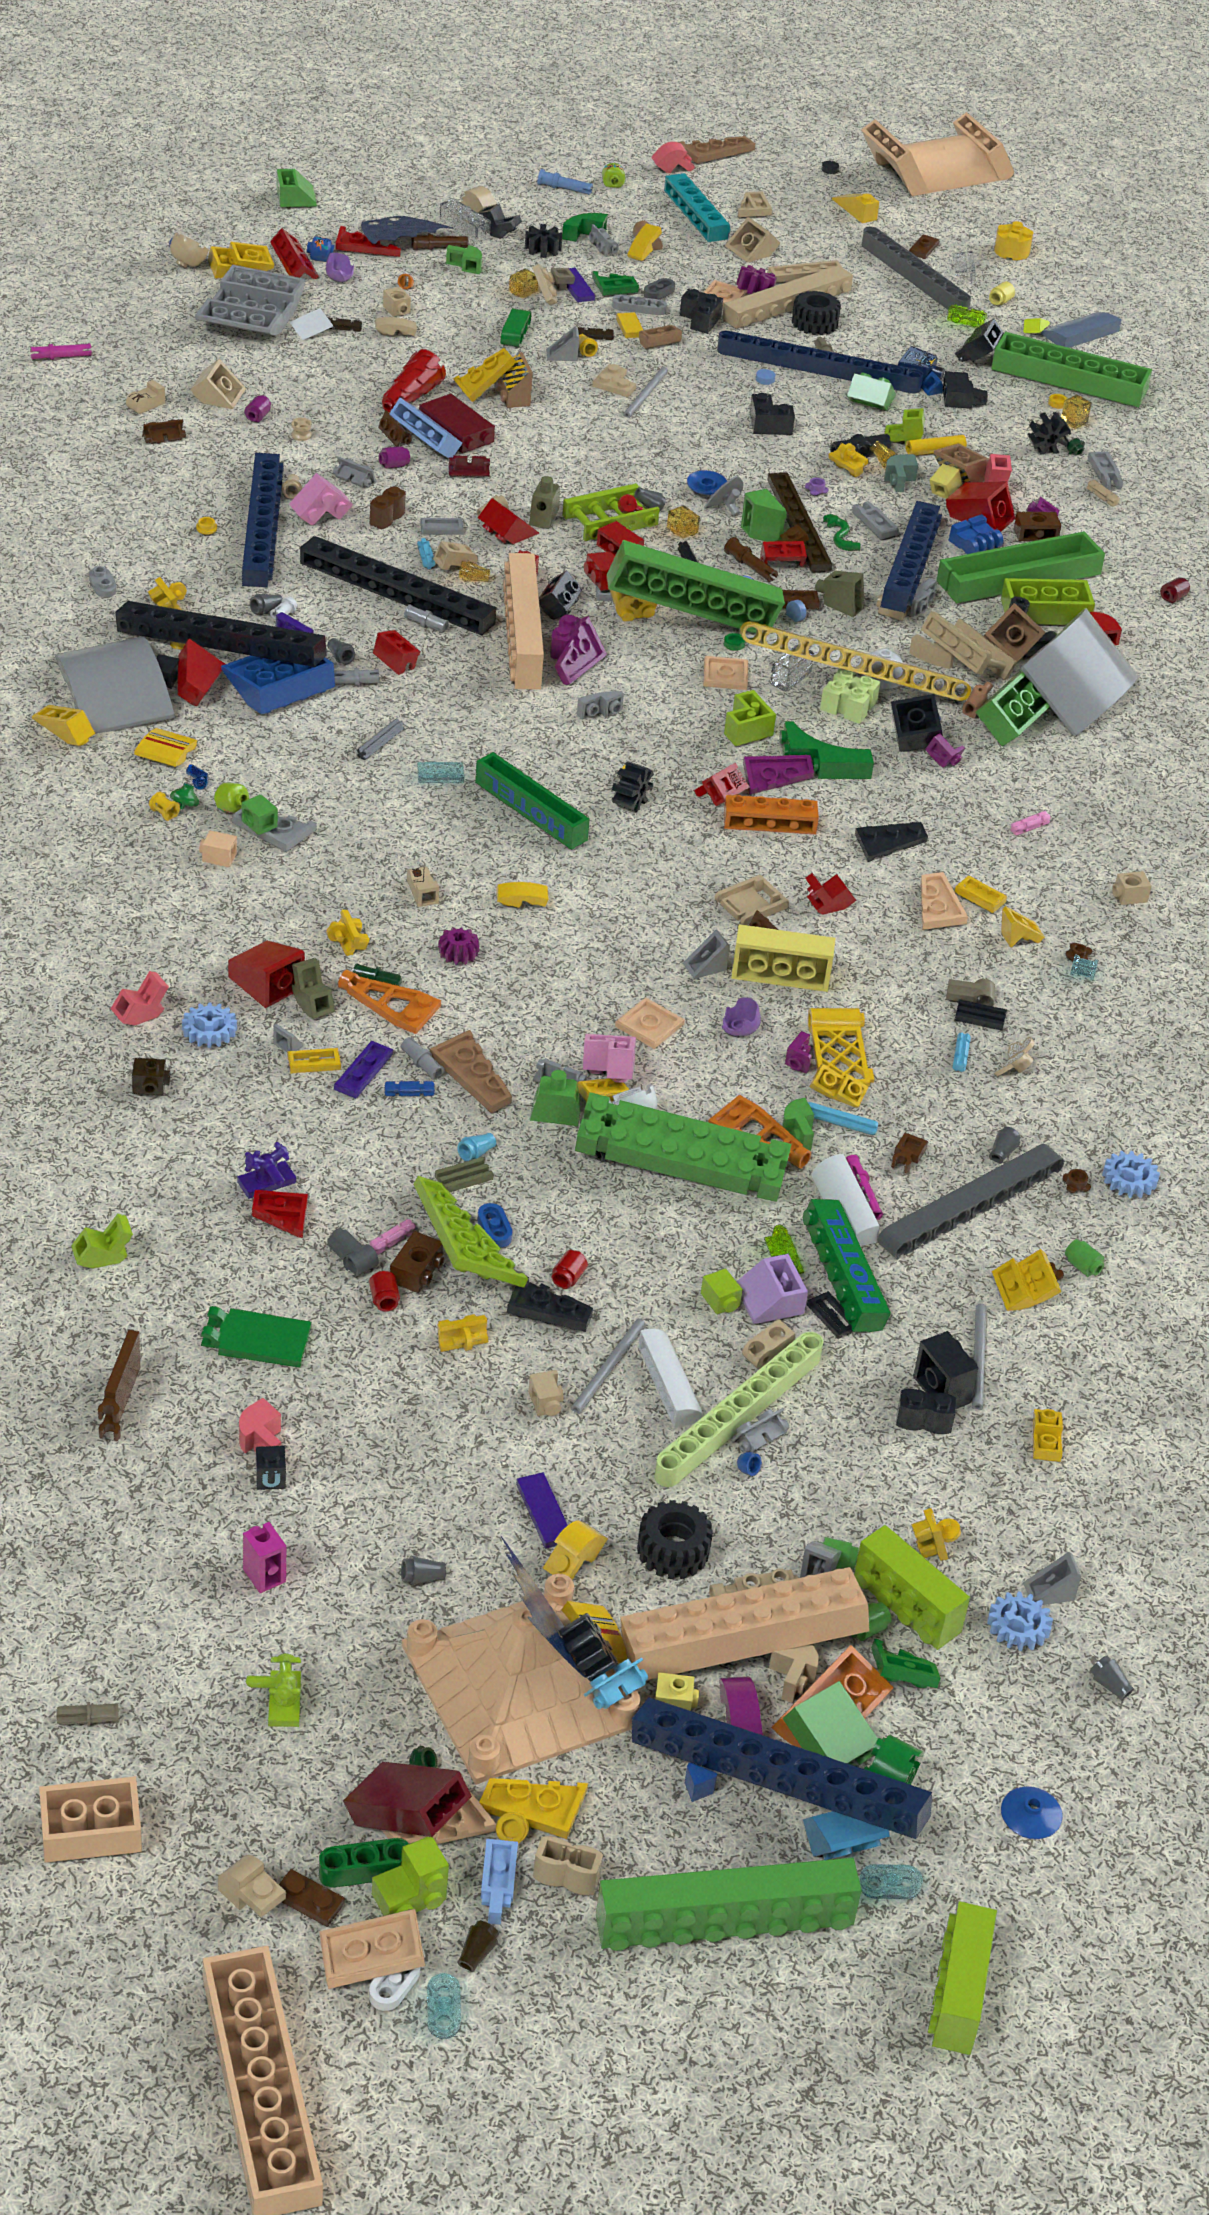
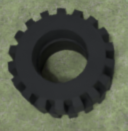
M806 291L805 293H800L794 299L791 322L797 330H803L806 334H830L838 328L841 302L835 296L825 292Z
M669 1500L667 1504L663 1501L659 1502L657 1507L651 1506L648 1509V1513H644L640 1522L637 1553L640 1554L639 1559L641 1563L646 1562V1568L650 1572L655 1569L657 1576L662 1577L663 1573L668 1574V1579H674V1575H679L680 1579H685L687 1573H690L691 1576L696 1575L698 1569L702 1570L709 1559L713 1535L711 1521L707 1520L705 1512H699V1507L695 1505L691 1507L685 1501L676 1503V1500ZM675 1536L685 1541H671L665 1537Z

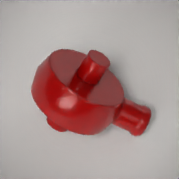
M630 494L623 495L618 500V509L624 514L643 510V507L637 505L635 497Z

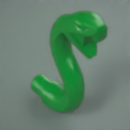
M834 514L823 516V522L828 523L827 527L839 526L841 528L833 537V541L838 548L846 551H860V542L842 540L849 532V525L845 520Z

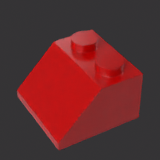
M494 498L490 499L477 517L484 522L482 527L491 534L493 531H496L495 537L503 543H506L508 540L510 543L515 544L539 534L537 530Z

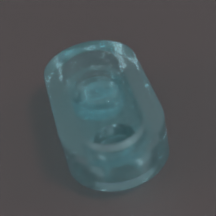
M871 1864L862 1869L859 1881L862 1893L869 1898L912 1899L918 1896L921 1891L923 1876L917 1868L910 1865ZM870 1882H876L879 1886L871 1885ZM906 1882L910 1884V1887H904L901 1883Z
M440 1973L433 1976L427 1985V2027L433 2036L439 2039H449L455 2036L460 2029V1984L454 1976ZM441 1991H445L449 1995L446 1997H441L438 1995V1993ZM445 2020L449 2022V2025L441 2026L438 2023Z

